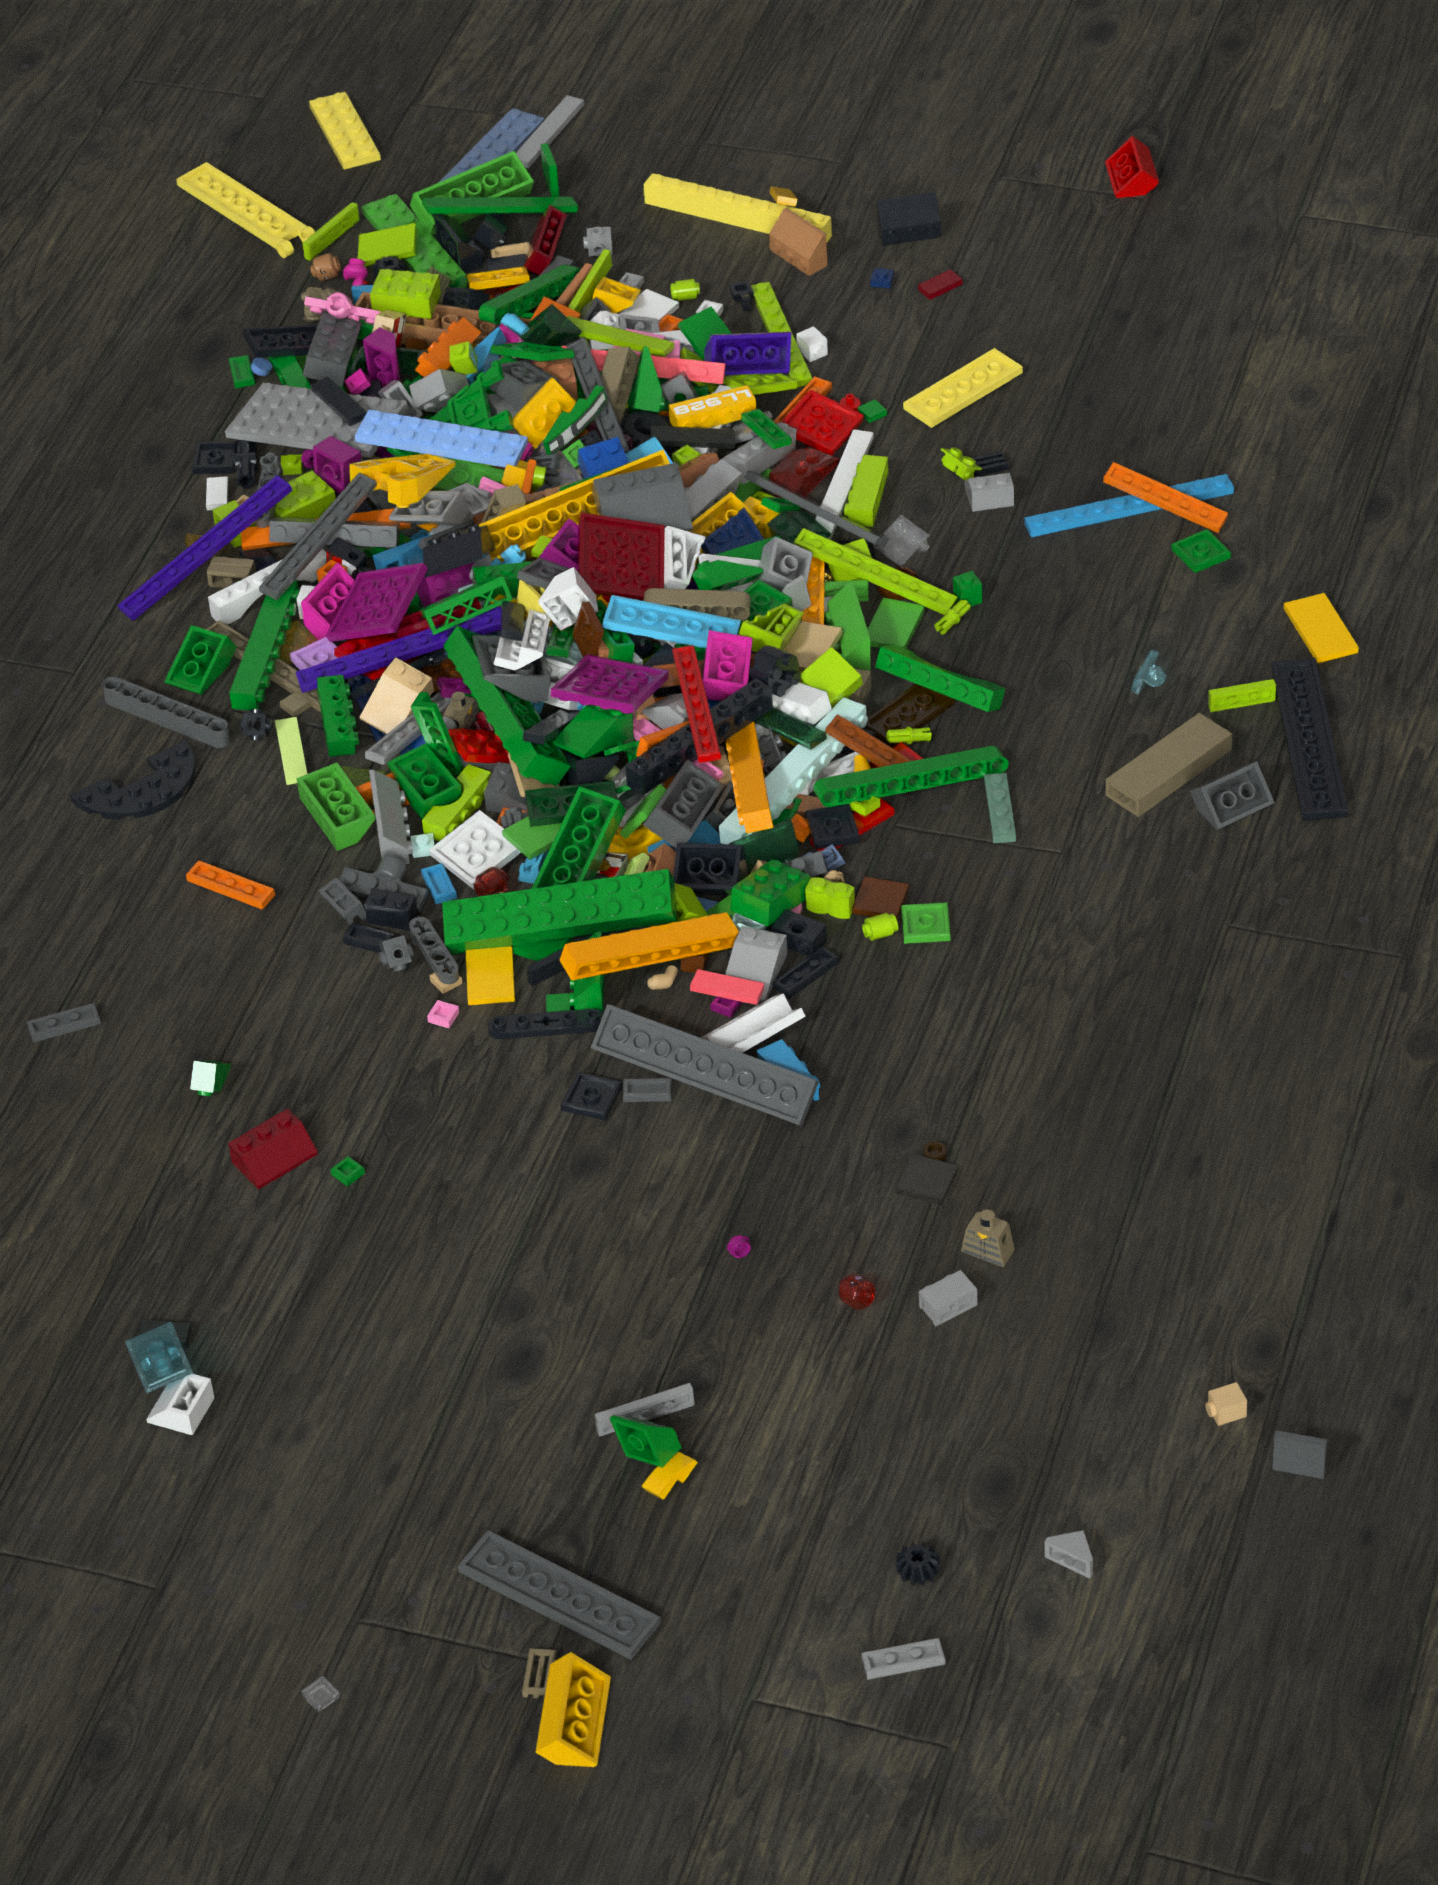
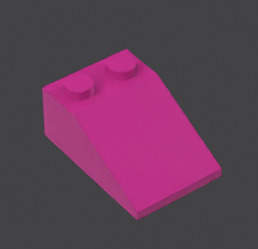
M709 630L702 670V680L707 699L723 701L748 684L752 647L751 637Z

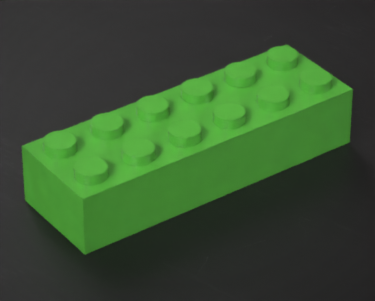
M512 151L413 193L410 207L422 226L433 236L436 234L434 215L428 214L422 205L423 198L524 197L531 193L534 181L515 151ZM484 213L446 215L456 219L461 224Z

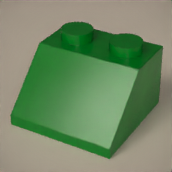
M612 1415L609 1418L626 1457L663 1468L682 1448L676 1431L669 1426L666 1427L652 1421L634 1417Z

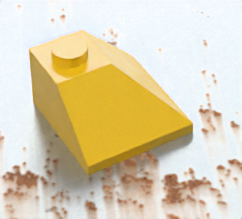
M603 277L595 288L592 300L597 297L611 309L610 313H617L632 306L641 290Z

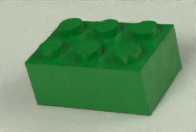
M772 859L732 887L730 910L769 927L778 920L785 909L791 911L806 900L805 888L810 880V875Z

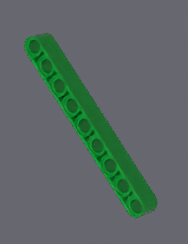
M988 746L822 778L816 781L813 791L823 806L833 807L855 801L869 800L872 796L880 798L983 778L985 774L1005 772L1009 764L998 747Z

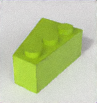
M782 604L768 610L764 616L760 614L755 616L753 621H743L738 635L751 637V651L756 653L764 646H772L784 650L800 625L804 612Z

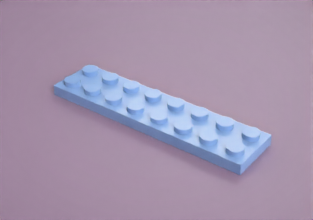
M368 410L355 434V442L499 467H506L507 464L516 467L528 444V437Z

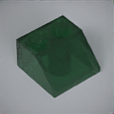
M782 511L767 523L773 537L779 535L783 540L794 544L795 539L803 528L825 538L831 536V533L806 511Z

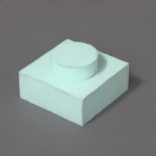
M433 833L410 836L413 858L431 856L429 849L434 846Z

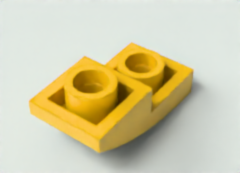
M677 1452L663 1468L658 1466L646 1479L642 1487L647 1492L664 1500L676 1481L684 1483L697 1464V1461Z

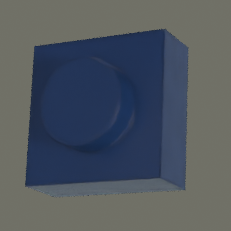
M874 268L870 280L871 287L891 288L894 270Z

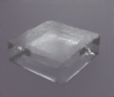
M323 1676L302 1690V1696L318 1712L340 1697L339 1692Z

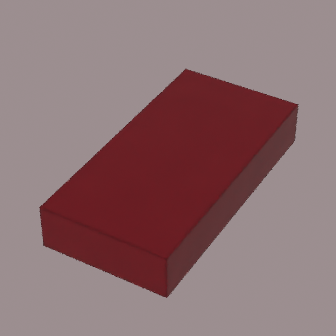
M950 269L918 284V291L931 300L962 285V278Z

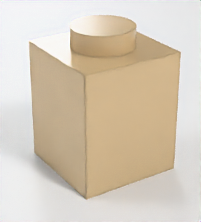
M1237 1382L1208 1391V1402L1205 1404L1206 1410L1210 1417H1214L1218 1426L1247 1417V1399Z

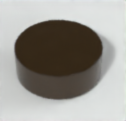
M931 1141L924 1145L923 1159L927 1163L937 1165L946 1160L947 1147L945 1144L939 1141Z

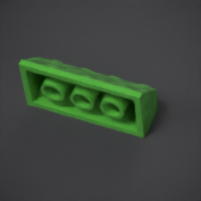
M849 582L827 602V611L824 612L825 623L829 624V626L842 628L843 634L835 645L834 650L854 669L870 670V636L853 582Z
M334 763L297 778L300 799L335 849L339 851L357 844L376 817L339 764Z

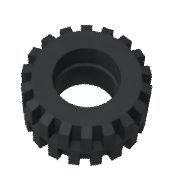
M636 411L632 412V414H627L626 418L622 419L621 428L631 451L651 439V426L671 425L668 424L666 419H662V416L655 415L653 412ZM662 446L668 454L669 446Z

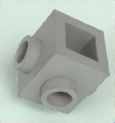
M587 228V236L583 237L584 249L588 248L589 256H599L604 249L610 250L611 255H613L611 228Z

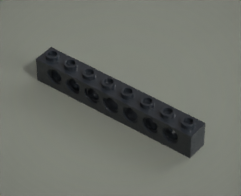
M756 678L710 709L718 745L773 709L771 687ZM689 723L625 765L628 787L643 796L678 773L687 759L690 762L698 759Z

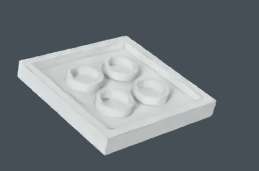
M480 810L429 849L430 855L439 863H443L444 867L472 889L478 887L521 853L503 837L502 830L504 828Z

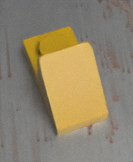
M519 460L516 467L507 464L501 484L507 487L518 484L522 491L528 462Z

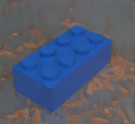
M618 437L578 449L577 462L584 479L629 463Z

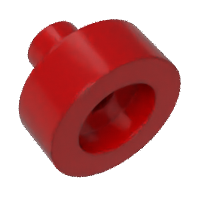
M847 394L846 397L840 400V404L858 412V407L861 406L860 400L854 397L853 394Z

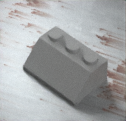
M429 491L419 502L410 504L407 508L396 506L389 519L390 521L405 524L460 525L469 513V509L461 491Z

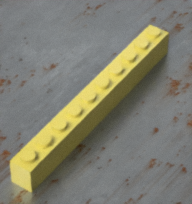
M652 173L644 183L645 204L767 234L771 232L783 209L788 208L826 233V243L832 236L831 217L820 213H813Z

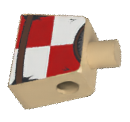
M385 310L376 314L372 332L381 327L395 334L397 352H400L407 314Z

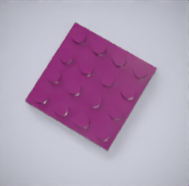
M424 563L358 573L326 634V638L333 642L396 632L412 599L415 597L420 583L424 579L427 566Z
M587 654L551 688V697L559 698L561 701H575L581 705L600 706L602 709L620 710L622 713L630 714L634 713L668 680L669 670Z

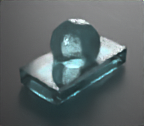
M1153 649L1152 651L1150 650L1134 678L1131 692L1139 694L1145 683L1151 687H1158L1164 683L1166 678L1165 671L1160 666H1155L1159 652Z

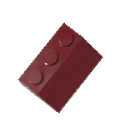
M288 1108L228 1143L231 1162L258 1190L318 1155L302 1122Z

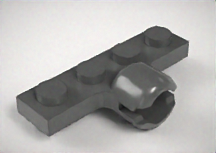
M386 855L381 859L374 873H366L345 867L339 879L353 895L368 898L372 888L415 895L417 911L420 913L429 895L426 888L401 882L407 867L401 859Z

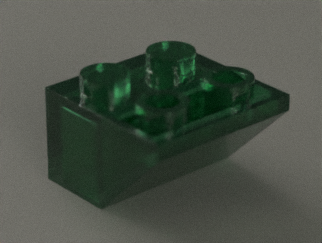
M551 304L527 324L520 338L524 342L565 346L581 334L582 331Z

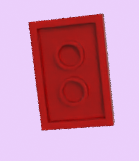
M464 728L448 730L455 749L465 762L495 764L502 762L510 764L509 752L503 747V742L494 731L482 729L467 730Z

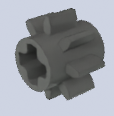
M519 807L505 810V816H501L502 828L505 829L528 816L527 812L522 813Z

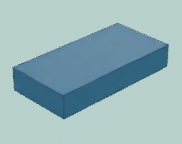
M443 863L421 869V875L435 904L457 898L456 890Z

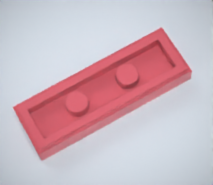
M697 969L690 984V991L755 1005L758 1004L765 989L764 983L699 969Z

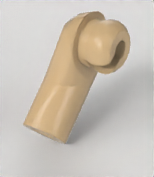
M672 965L668 966L665 974H657L648 979V987L652 990L670 988L678 973V969Z

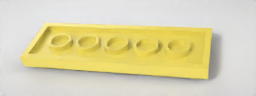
M346 92L335 93L331 96L319 97L309 101L310 108L343 169L381 160L379 151Z
M994 348L903 402V409L932 428L1022 374L1023 366Z

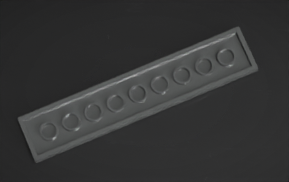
M607 1004L591 1045L593 1050L802 1126L819 1084V1081L609 1004Z

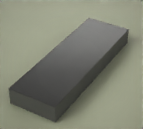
M95 1003L26 1021L33 1043L101 1024Z

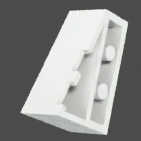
M671 526L665 528L664 589H685L689 585L695 568L694 564L700 554V547L705 540V536Z

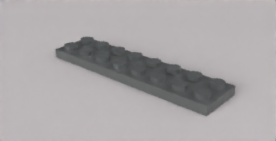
M489 1530L458 1565V1570L461 1574L630 1660L634 1658L661 1624L660 1616Z

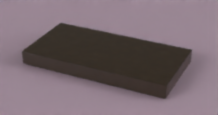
M915 684L868 717L864 729L875 732L877 739L893 748L899 743H889L887 741L888 730L906 729V727H911L912 729L923 728L955 705V699Z

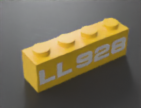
M748 385L670 404V422L673 427L710 428L741 420L742 413L756 410V399Z

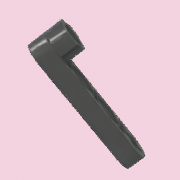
M272 452L266 453L265 456L260 458L262 472L257 491L276 475L281 478L283 477V468L279 458ZM276 504L264 513V516L262 515L254 522L256 527L266 528L269 526L270 520L274 517Z
M425 917L412 919L409 924L412 944L419 947L442 983L454 984L459 979L458 965L430 921ZM430 940L435 941V944L428 946ZM442 955L445 957L444 959L439 961L433 959L435 956Z

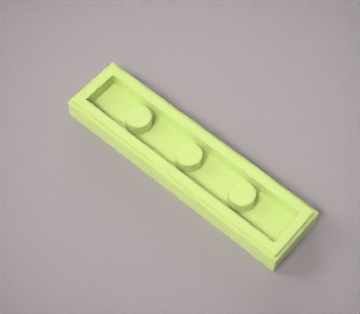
M297 717L275 720L286 785L297 783V778L307 774Z

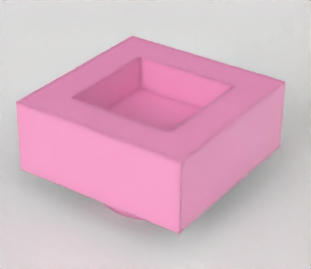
M437 1000L427 1015L428 1022L450 1028L459 1014V1006Z

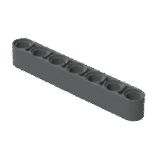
M108 677L102 682L105 702L112 707L216 748L226 747L230 743L228 723L222 718L118 677Z

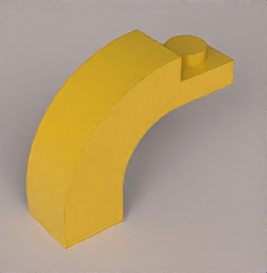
M643 826L631 833L626 839L620 834L615 833L607 852L628 854L629 863L631 858L641 853L648 854V846L663 839Z

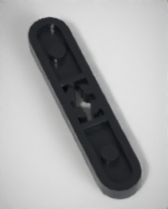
M598 1009L497 1016L488 1022V1032L494 1039L597 1032L604 1013ZM549 1022V1025L544 1026V1023Z

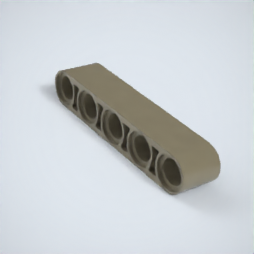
M652 588L645 591L643 598L645 602L741 621L746 620L750 615L751 597L742 591Z

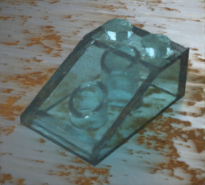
M172 1322L125 1341L146 1394L193 1373Z

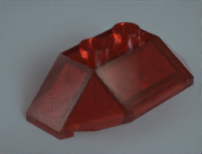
M810 447L792 450L769 475L771 480L805 497L840 460ZM774 494V497L782 498V497H780V496Z

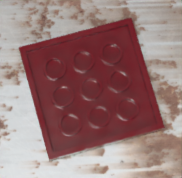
M581 512L578 517L577 572L597 595L610 597L615 595L643 601L646 590L652 588L664 589L665 525Z

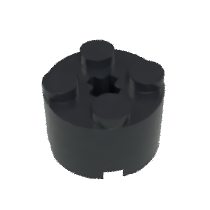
M772 646L762 647L753 658L755 660L754 666L749 669L750 681L757 678L771 687L772 694L778 697H782L787 689L792 685L798 684L801 679L797 657Z

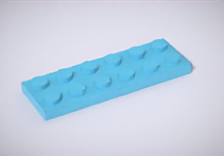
M612 595L602 628L706 648L709 630L738 635L741 620Z

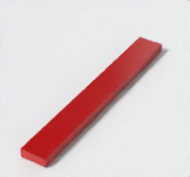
M691 645L673 648V658L698 762L721 760L695 647Z

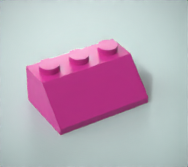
M336 563L301 602L304 625L317 640L326 637L354 582V579L339 563Z

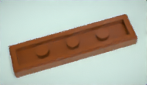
M838 714L825 729V733L879 767L912 761Z

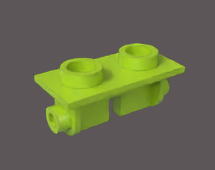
M951 447V449L941 448V451L946 453L942 457L943 465L952 472H956L963 480L966 481L967 479L974 478V471L982 470L981 467L975 464L976 461L962 455L963 452L954 447Z

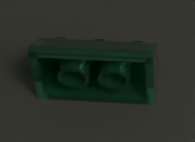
M791 819L773 825V828L758 831L729 843L743 846L748 875H750L758 860L769 862L774 859L785 863L797 858L799 853Z

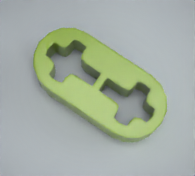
M535 466L532 491H537L545 483L546 467Z

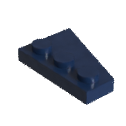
M742 508L726 524L710 534L702 543L701 548L705 554L715 555L764 540L746 509Z

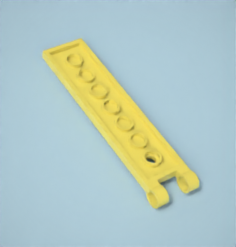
M207 162L176 179L179 187L277 249L282 258H286L294 253V248L289 240L300 236L301 241L304 242L315 233L310 226L304 225Z

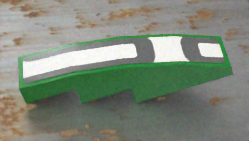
M596 385L587 400L579 398L570 413L561 412L543 440L547 455L554 454L566 446L597 416L607 402L604 387Z

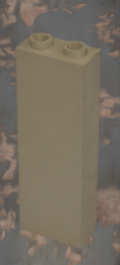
M1198 713L1106 779V796L1137 817H1140L1232 750V733L1213 722L1210 718Z

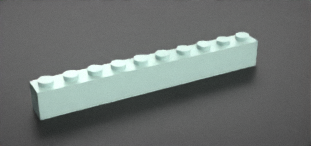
M843 697L765 778L772 821L779 817L780 813L793 802V799L804 791L806 784L810 780H814L818 773L828 766L835 755L839 754L845 746L825 733L829 723L838 714L859 728H864L868 720L865 705ZM736 808L719 825L720 843L742 845L745 851L766 829L746 833L745 826H740Z

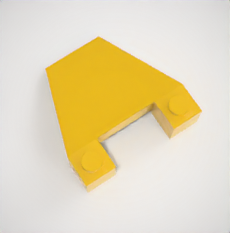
M430 454L366 460L350 464V482L358 473H361L376 481L377 486L374 490L381 489L388 492V502L396 504L399 508H407L410 504L419 502L456 466V461Z

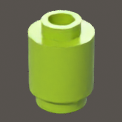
M694 279L675 281V283L670 284L673 300L697 299V295L700 294L699 282L695 283Z
M883 913L866 918L865 924H862L864 936L866 938L869 937L871 941L891 936L894 932L898 931V923L893 913Z

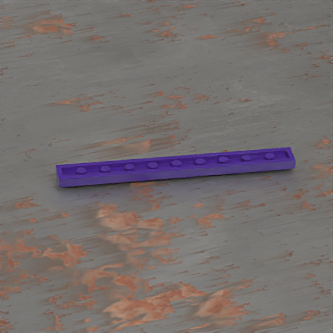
M276 475L118 604L119 610L134 621L292 491L291 485Z
M501 606L435 635L432 634L430 629L296 671L301 691L305 693L317 689V677L343 675L345 680L388 666L395 657L404 661L444 648L443 645L457 626L481 635L500 630Z

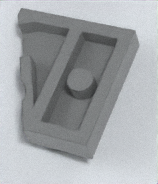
M468 483L449 490L461 491L469 509L467 515L472 520L474 515L487 510L492 498L490 492L478 489Z

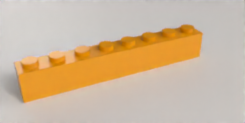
M753 721L726 740L740 826H745L746 833L773 828L758 737Z
M727 912L712 914L710 916L631 930L579 942H570L564 945L560 962L570 979L577 980L733 948L739 931Z

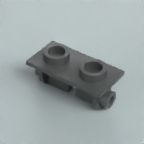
M768 728L770 734L762 735L758 743L763 755L766 756L764 759L768 771L772 772L787 754L785 750L781 751L780 747L784 745L779 734L774 735L771 728Z

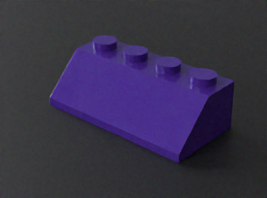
M791 332L711 334L705 347L704 361L725 363V375L789 373Z

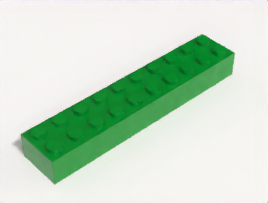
M457 626L443 647L448 653V658L456 666V671L461 674L464 684L469 687L471 695L477 700L479 708L485 713L487 721L495 729V734L503 742V747L511 755V760L516 763L519 773L525 778L537 779L542 784L546 785L548 783L557 786L571 767L560 747L554 745V738L545 744L523 740V732L543 720L530 701H526L483 679L472 640L473 635L481 634Z
M669 869L442 902L445 946L451 954L466 953V950L507 947L590 935L596 932L603 933L677 922L675 884Z

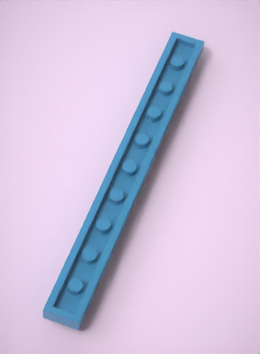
M1227 474L1169 486L1200 501L1234 493V486ZM1127 495L1025 517V526L1030 536L1035 537L1163 508L1136 496Z

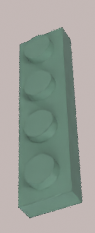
M985 774L984 785L993 843L1016 842L1007 774Z

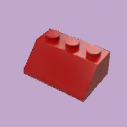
M1131 136L1105 161L1113 191L1117 198L1146 195L1159 183L1149 147L1134 136Z

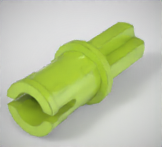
M960 600L952 609H948L945 612V616L935 624L937 632L943 628L940 634L944 635L954 624L960 622V618L971 607L967 600Z
M906 727V729L888 730L886 739L889 743L906 742L907 744H912V742H929L931 740V732L927 733L930 731L929 727L913 729Z

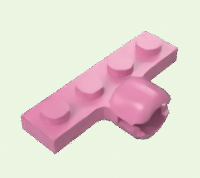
M341 292L331 294L327 298L328 301L306 297L304 305L310 308L312 313L322 314V312H328L338 319L347 317V319H353L359 322V319H362L371 325H374L376 314L381 313V311L354 306L351 299Z

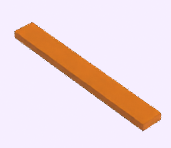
M395 508L354 513L348 520L395 522L389 519ZM400 523V530L411 528V524ZM269 526L266 528L248 527L241 532L243 551L297 544L269 542Z

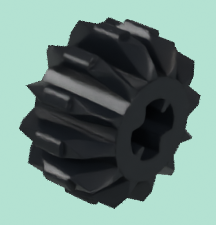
M390 255L386 258L382 257L381 260H376L372 269L375 280L380 269L407 271L403 259H399L398 256L391 257Z
M912 1541L911 1547L903 1546L901 1552L897 1553L896 1572L898 1575H901L903 1582L910 1580L912 1586L916 1582H920L922 1586H924L925 1581L933 1582L935 1575H938L940 1571V1557L938 1553H935L933 1546L926 1547L924 1541L920 1545H915Z

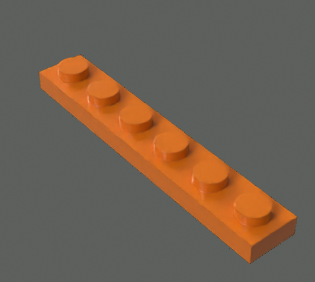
M1115 462L1112 463L1104 476V483L1214 532L1219 533L1228 518V513Z

